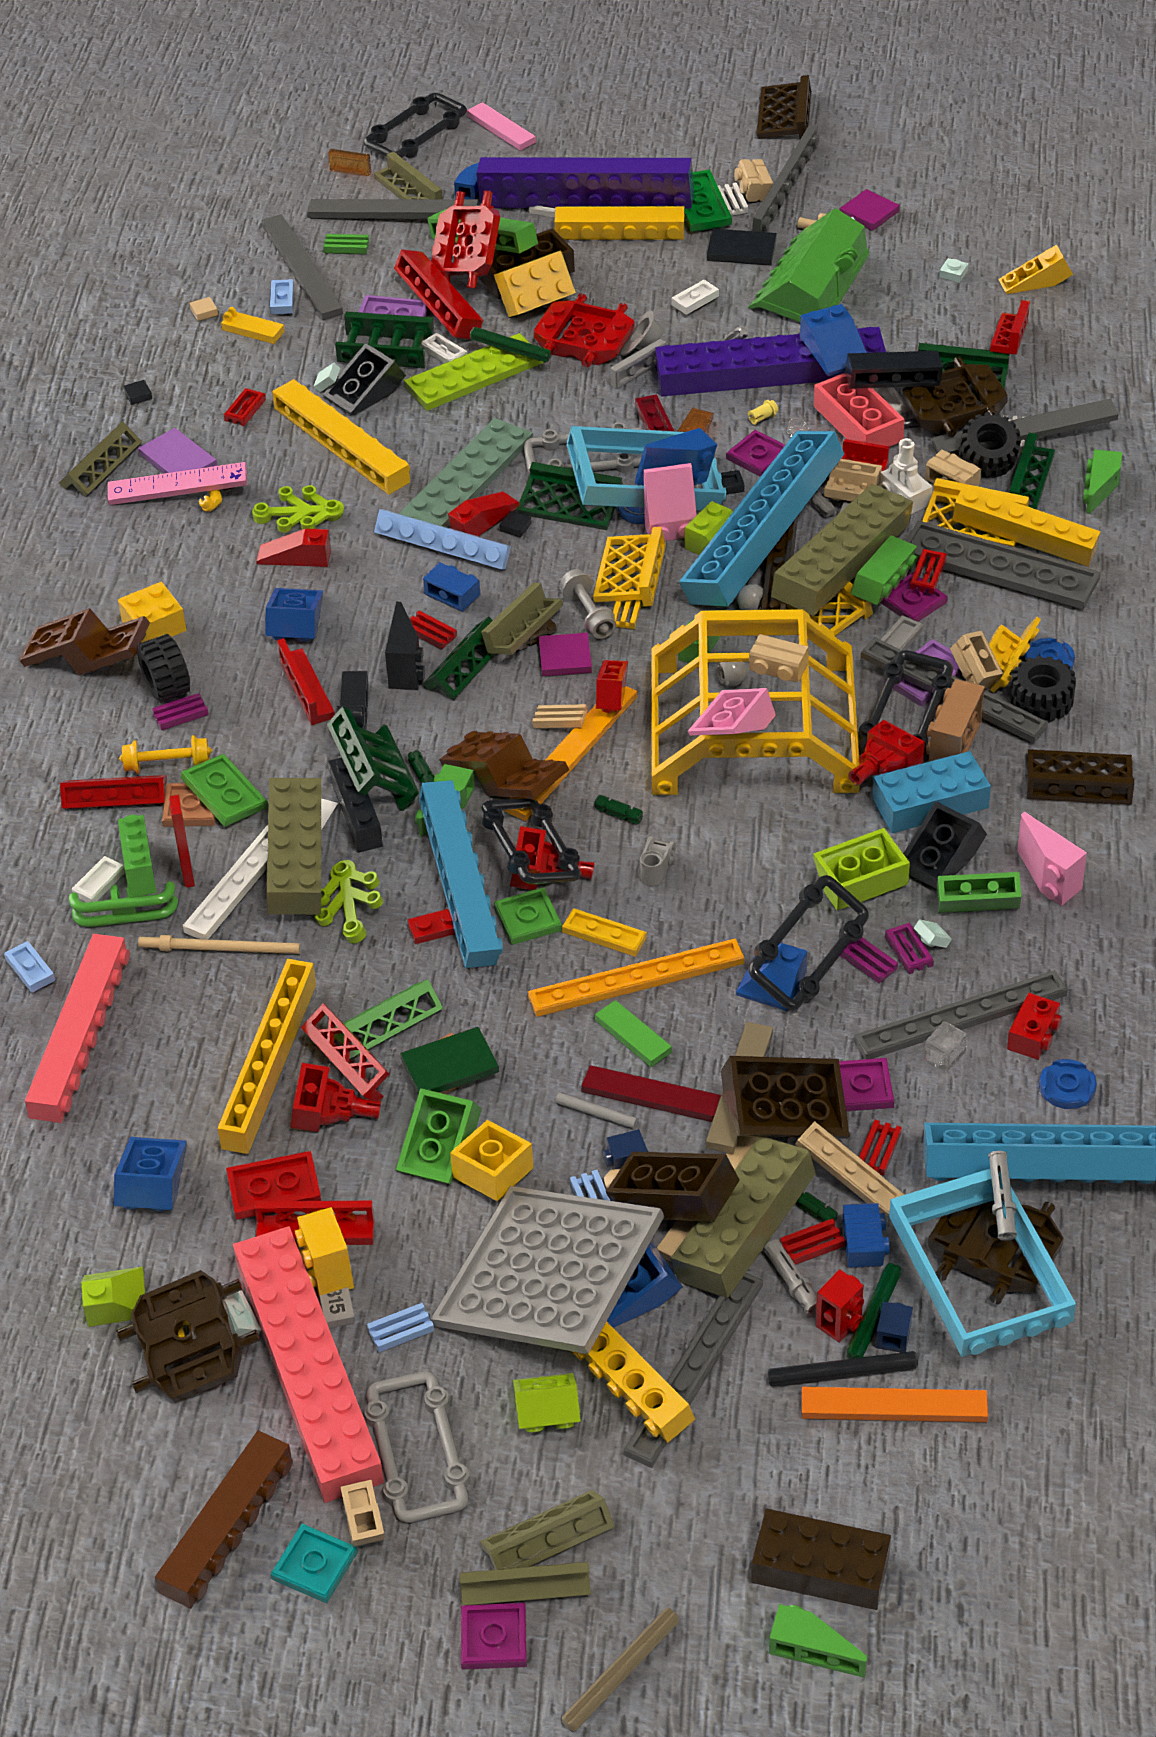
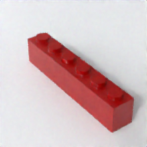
M401 249L394 266L396 272L453 337L471 339L470 331L473 327L481 328L484 320L423 252Z

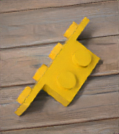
M1036 617L1026 627L1021 637H1018L1002 624L996 629L988 644L1003 675L990 688L991 692L994 693L999 687L1004 689L1012 679L1010 672L1013 673L1015 667H1018V664L1021 662L1019 657H1023L1031 646L1028 641L1031 642L1040 630L1037 628L1041 620L1039 617Z

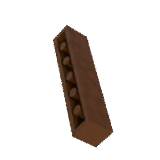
M257 1430L156 1574L155 1581L159 1594L190 1609L197 1599L200 1600L204 1597L208 1589V1583L214 1574L217 1575L221 1572L226 1557L232 1549H236L239 1546L249 1524L252 1525L256 1521L261 1506L265 1500L271 1499L280 1478L289 1473L293 1464L289 1444Z

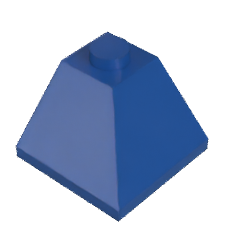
M780 943L778 945L779 953L777 958L771 963L763 964L759 970L792 999L796 995V983L804 978L807 972V950ZM748 967L736 991V995L788 1011L751 978Z

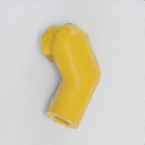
M220 489L208 491L209 496H204V501L202 499L199 500V505L203 511L211 512L222 503Z

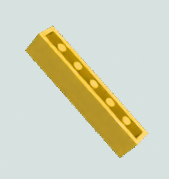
M684 206L555 207V231L564 240H684Z
M963 485L955 501L952 519L953 521L1088 567L1096 552L1101 532Z

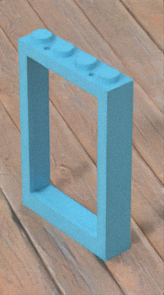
M571 426L566 445L582 504L644 508V486L597 484L587 451L642 454L646 444L684 432ZM716 458L712 461L707 482L702 483L703 489L694 488L696 510H703L711 501L721 505L726 500V488L722 486L721 473H718Z
M990 1169L890 1199L889 1218L961 1357L970 1354L977 1355L986 1349L998 1345L1005 1346L1014 1340L1026 1336L1033 1337L1042 1331L1054 1327H1065L1074 1321L1076 1303L1011 1187L1012 1202L1016 1204L1014 1218L1017 1237L1015 1239L1052 1306L966 1333L911 1226L993 1201L994 1195ZM999 1173L1000 1189L1002 1190V1176ZM1002 1201L1004 1218H1006L1005 1201Z

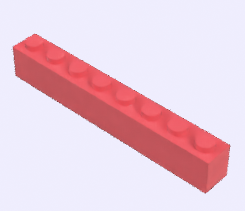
M100 934L92 935L26 1096L25 1104L29 1119L62 1123L65 1113L70 1111L72 1095L80 1086L81 1072L88 1066L89 1052L91 1048L96 1046L97 1032L99 1027H103L105 1023L106 1009L113 1003L114 989L120 985L122 969L129 962L130 951L126 949L124 938Z

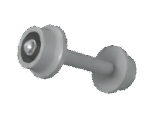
M579 569L567 572L561 580L562 593L566 599H580L589 614L584 621L586 631L598 639L610 636L616 628L615 615L607 607L596 608L588 593L593 586L591 577Z

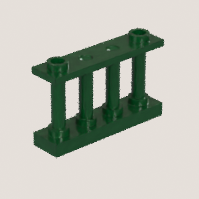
M345 312V330L348 338L346 342L335 343L337 362L349 363L365 344L355 343L357 336H370L368 345L394 360L399 367L425 368V352L421 346L423 340L434 334L433 317ZM379 337L392 338L390 345L377 344ZM401 339H414L412 347L399 346Z
M342 706L327 723V726L358 793L367 795L374 786L392 792L399 809L404 811L417 797L419 791L388 726L383 724L376 733L358 727L350 709Z

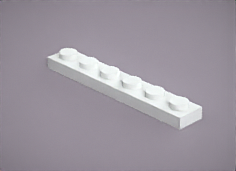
M268 825L183 924L184 933L198 939H209L267 870Z

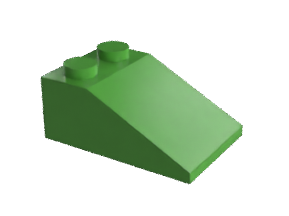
M420 1088L396 1171L451 1184L453 1175L450 1152L476 1130L482 1108L471 1100Z

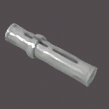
M993 1151L988 1154L995 1203L992 1206V1212L996 1215L998 1238L1001 1240H1012L1017 1237L1014 1218L1016 1204L1012 1202L1007 1153L1005 1151ZM999 1173L1002 1176V1190L1000 1189ZM1002 1201H1005L1006 1218H1004Z
M779 1240L770 1241L765 1245L764 1253L788 1285L790 1295L798 1300L807 1316H815L817 1296L812 1290L811 1282L808 1278L803 1277Z

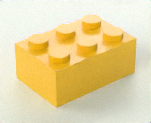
M561 251L494 275L508 317L524 313L576 293Z

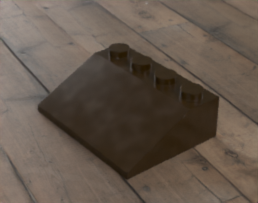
M729 1056L721 1070L724 1099L738 1136L800 1138L815 1121L835 1138L848 1139L850 1137L839 1059Z

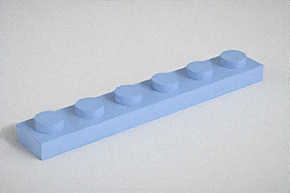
M379 509L374 530L378 534L499 569H506L511 546L384 509Z

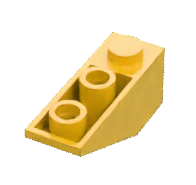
M1055 245L1007 273L999 281L1006 294L1055 286L1072 276L1073 273L1058 246Z

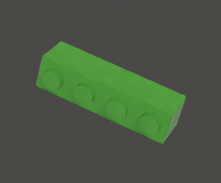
M890 535L857 573L851 594L875 605H878L883 598L887 599L892 588L896 589L900 579H904L908 570L914 568L918 557L915 555L917 546Z
M128 815L118 819L130 897L157 893L144 815Z

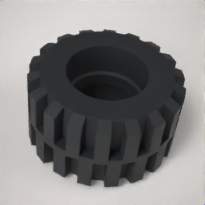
M986 412L984 416L978 414L975 416V420L971 418L963 429L959 455L962 457V460L973 463L980 468L981 474H985V477L990 478L993 474L995 477H998L1001 472L1005 474L1009 471V468L1015 465L1021 444L1020 431L1015 429L1016 424L1013 421L1009 422L1007 416L1002 418L999 413L990 415V412ZM983 440L995 441L1001 448L989 450L982 447L979 442Z
M164 634L138 644L137 656L143 677L150 692L160 703L190 692V676L185 660L177 643L169 634Z
M1036 656L1035 659L1028 658L1026 662L1021 661L1018 667H1015L1013 670L1010 702L1014 706L1042 720L1055 721V718L1061 719L1073 707L1076 687L1075 673L1073 670H1070L1068 664H1063L1062 660H1054L1053 657L1049 656L1047 658Z

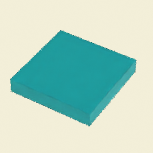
M302 1523L270 1574L271 1580L327 1604L358 1553L357 1547H353L352 1544Z

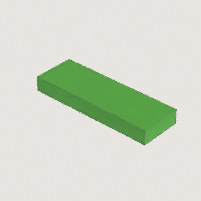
M616 1000L595 1014V1021L650 1067H653L672 1053L671 1045Z

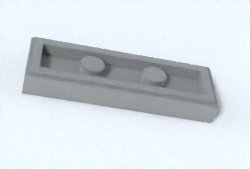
M659 339L610 367L611 386L617 389L655 367V347L665 346L666 342Z

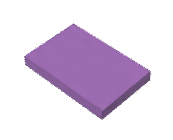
M365 295L359 312L427 317L429 308L422 300Z
M176 428L138 448L139 455L163 474L217 466V460Z
M934 639L916 651L917 653L949 661L953 666L952 675L957 678L963 675L951 650ZM905 679L893 687L895 691L921 707L930 701L933 693Z

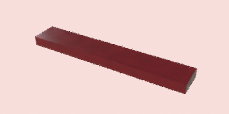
M592 1065L589 1066L581 1085V1091L584 1093L713 1122L721 1098L719 1094Z

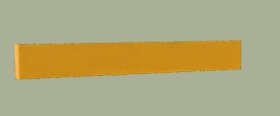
M625 687L622 709L617 710L615 713L602 712V709H596L595 704L587 713L583 726L574 728L545 759L565 761L569 771L537 796L535 800L540 804L546 800L637 698L636 690ZM529 808L504 810V812L524 821H527L533 812Z
M735 938L528 991V998L536 1017L742 965L745 962V958Z

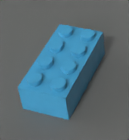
M971 751L873 776L872 798L891 833H896L920 826L935 801L963 815L989 808L991 785Z

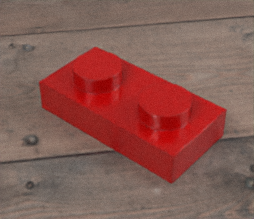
M449 909L407 919L415 945L456 934Z

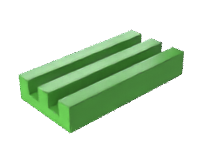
M326 234L323 246L324 253L367 254L369 235Z

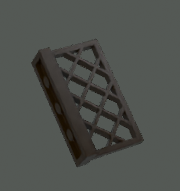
M809 75L801 76L800 82L761 87L757 125L758 139L799 134V139L802 138L810 121L812 90ZM781 96L785 97L781 101L777 100ZM790 101H793V102H794V103L791 104V105H788V104H787V103H789ZM771 103L774 104V105L771 106L770 108L766 107V106H768V105L771 104ZM780 108L784 109L781 112H777ZM789 113H793L790 117L786 116ZM778 120H782V122L779 124L775 123ZM789 124L792 125V126H794V127L785 128V127L788 126Z
M1028 749L1027 799L1132 805L1134 792L1132 755ZM1034 759H1044L1045 762L1039 763ZM1061 761H1071L1072 763L1066 765ZM1088 762H1096L1098 764L1092 766L1088 764ZM1114 763H1120V764H1126V765H1124V766H1122V767L1119 768V767L1115 766ZM1055 766L1059 770L1054 772L1050 770L1049 767ZM1080 767V768L1084 769L1085 771L1082 772V773H1079V772H1077V771L1074 770V769ZM1106 768L1111 773L1106 775L1101 770Z

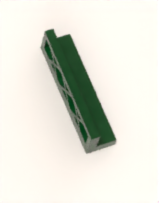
M1029 432L1009 493L1029 497L1033 505H1028V507L1037 510L1055 450L1037 447L1038 434ZM1035 455L1045 456L1048 458L1039 461L1035 457ZM1036 469H1039L1042 472L1041 474L1035 476L1031 473V471H1034ZM1034 484L1037 487L1029 491L1026 486Z
M489 616L476 624L424 681L423 685L429 691L439 686L451 700L454 699L494 655L487 652L481 633L493 621ZM475 646L483 648V658L475 657ZM461 661L469 662L470 673L461 672ZM448 676L456 677L457 687L454 690L445 681Z

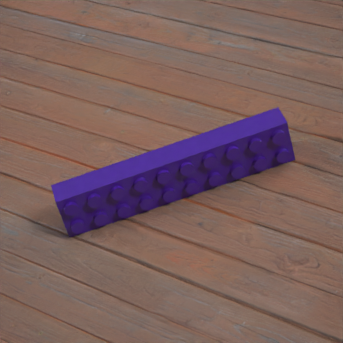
M480 157L476 172L480 202L482 204L484 191L493 192L491 206H494V208H529L535 206L549 208L684 206V209H692L694 198L692 158Z
M879 327L857 329L867 353L886 352ZM800 333L655 347L656 373L661 397L816 383L845 373L842 372L828 376L800 338Z

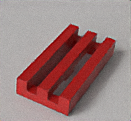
M245 388L224 413V421L229 422L232 419V423L237 424L240 422L241 426H245L266 400L265 393Z
M923 549L910 582V589L915 590L918 587L921 592L928 589L929 593L934 594L947 560V553ZM928 556H931L923 580L919 581ZM937 558H940L931 583H928Z
M420 610L416 612V617H410L418 638L441 650L457 637L456 629Z
M874 1119L859 1158L866 1162L876 1135L880 1132L881 1135L868 1165L884 1176L901 1136L902 1127L896 1125V1128H892L891 1124L885 1122V1125H881L880 1120ZM887 1135H890L892 1138L880 1167L875 1166Z
M833 1218L779 1238V1241L795 1265L845 1247L846 1243L845 1238L840 1235L839 1228L835 1227ZM834 1238L833 1240L818 1245V1243L822 1241ZM807 1247L806 1250L793 1254V1252Z

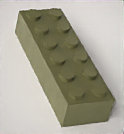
M269 778L267 914H321L322 778Z
M758 1137L735 1169L740 1181L715 1221H697L672 1255L671 1261L679 1282L729 1298L816 1175L810 1150L770 1138Z

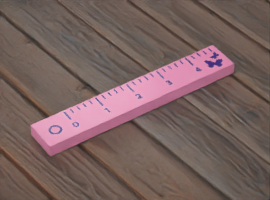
M245 462L110 481L108 482V502L110 505L246 486L247 466Z

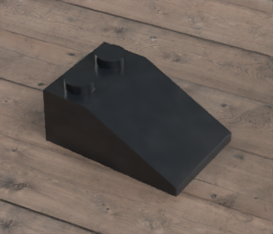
M365 343L338 375L335 383L330 385L323 395L350 414L355 415L391 394L406 377V374L394 360Z
M396 601L385 650L389 689L418 690L420 680L425 679V666L421 665L424 650L423 647H419L418 635L402 602Z
M935 801L903 853L910 862L909 876L937 890L938 876L956 875L974 857L987 833L979 822Z

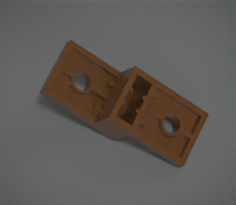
M88 608L36 627L19 661L24 667L62 655L79 675L94 672L98 668L107 665L112 666L118 661L133 658L137 654L138 644L146 636L150 622L145 616L107 628L95 613Z
M469 732L464 736V740L461 743L450 747L446 751L447 754L439 759L442 766L447 764L474 770L487 796L535 799L569 771L565 761L533 759L521 734L509 732Z

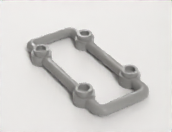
M621 422L614 423L611 427L618 429L643 430L642 428H627L625 424ZM547 429L541 437L526 440L523 448L528 473L530 474L529 468L531 463L535 462L533 447L542 446L546 450L557 449L560 444H567L569 434L558 435L555 430ZM619 453L616 460L590 462L592 471L616 469L618 472L628 473L634 467H639L641 457L633 458L631 454ZM551 459L548 462V465L573 469L572 464L564 465L560 459Z
M423 1371L378 1381L370 1385L366 1392L368 1405L365 1408V1420L375 1430L387 1479L383 1487L384 1498L388 1504L393 1506L397 1518L401 1522L412 1523L463 1510L468 1503L466 1488L470 1483L469 1471L466 1466L459 1462L446 1410L449 1408V1395L445 1389L439 1387L436 1376L431 1372ZM426 1383L428 1391L424 1396L425 1407L428 1412L435 1416L448 1466L444 1473L445 1484L448 1489L454 1491L456 1499L407 1510L405 1502L409 1498L408 1485L406 1481L399 1478L386 1427L390 1420L389 1408L384 1402L380 1401L378 1394Z

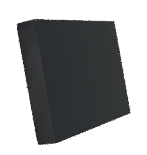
M713 228L707 251V260L772 265L777 233Z

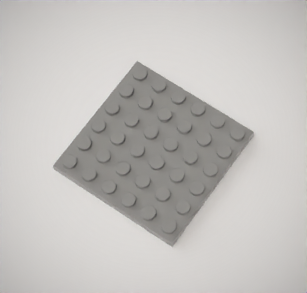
M510 1186L431 1319L435 1327L589 1354L664 1218L663 1212L660 1208Z

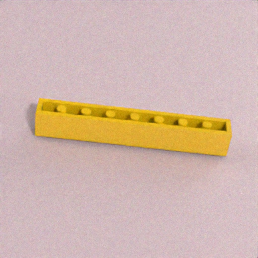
M293 379L272 391L275 410L385 493L390 495L410 483V466L405 460L399 458L392 450L379 443L376 438H372L361 427L356 426L347 417L341 415L333 406H329L319 396L309 391L306 386Z
M292 959L286 960L217 1129L222 1150L249 1154L316 987L313 963Z

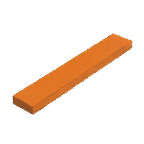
M802 1387V1419L988 1422L987 1390Z

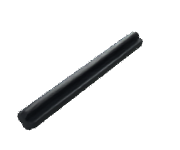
M909 1351L770 1368L767 1375L769 1385L773 1387L912 1370L918 1368V1358L916 1352Z

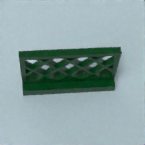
M919 343L918 351H938L943 371H945L944 368H956L953 364V360L956 357L957 359L961 357L966 365H989L993 373L1002 374L997 379L1005 390L1010 354L992 352L985 349ZM975 390L972 391L977 400L981 401Z
M537 462L531 463L529 468L530 476L519 501L520 506L516 509L517 513L608 530L616 506L597 505L598 507L587 511L582 504V500H579L576 496L579 494V489L573 469ZM593 473L597 484L623 485L621 477ZM535 484L545 486V488L534 492L532 486ZM563 489L568 492L557 496L554 490ZM550 493L553 499L542 503L539 497ZM570 497L576 502L567 507H564L562 501ZM533 500L538 504V506L532 509L525 507L526 503ZM558 504L561 509L555 513L548 512L547 508ZM578 508L584 513L577 517L569 514V512ZM601 512L605 515L604 521H597L592 518V516Z

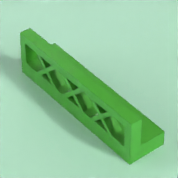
M429 979L410 986L343 1023L351 1032L363 1035L361 1043L369 1049L443 1009ZM425 993L428 994L434 1006L426 1011L416 1008L419 996ZM412 1001L411 1006L406 1005V1003ZM399 1007L410 1010L407 1021L404 1023L393 1021L395 1010ZM414 1012L420 1013L419 1015L413 1017ZM387 1013H389L388 1018L382 1017V1016L386 1015ZM376 1019L386 1022L384 1033L380 1036L369 1033L372 1021ZM391 1024L397 1026L390 1030ZM366 1025L364 1031L359 1030V1028ZM334 1034V1040H338L341 1046H344L345 1034ZM368 1037L373 1038V1040L367 1042ZM350 1051L349 1059L360 1054V1051Z

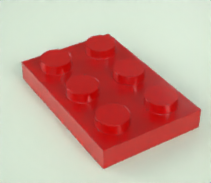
M311 1151L226 1168L236 1220L256 1216L255 1201H322Z

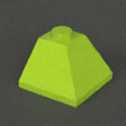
M143 1266L84 1275L81 1281L82 1301L88 1327L131 1321V1313L140 1295L146 1293Z

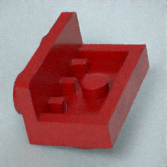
M844 439L842 447L844 455L841 459L881 465L882 471L888 468L889 446Z

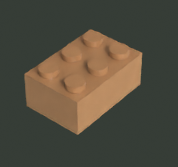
M955 679L952 687L946 689L943 698L944 704H939L935 715L936 720L935 722L931 721L928 727L927 736L931 737L926 748V755H929V762L969 751L982 722L985 686Z

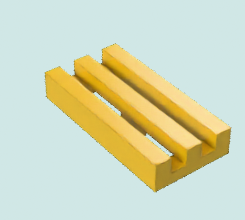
M626 600L620 621H618L623 601H616L613 610L616 627L635 629L642 600H636L630 623L626 621L632 600Z

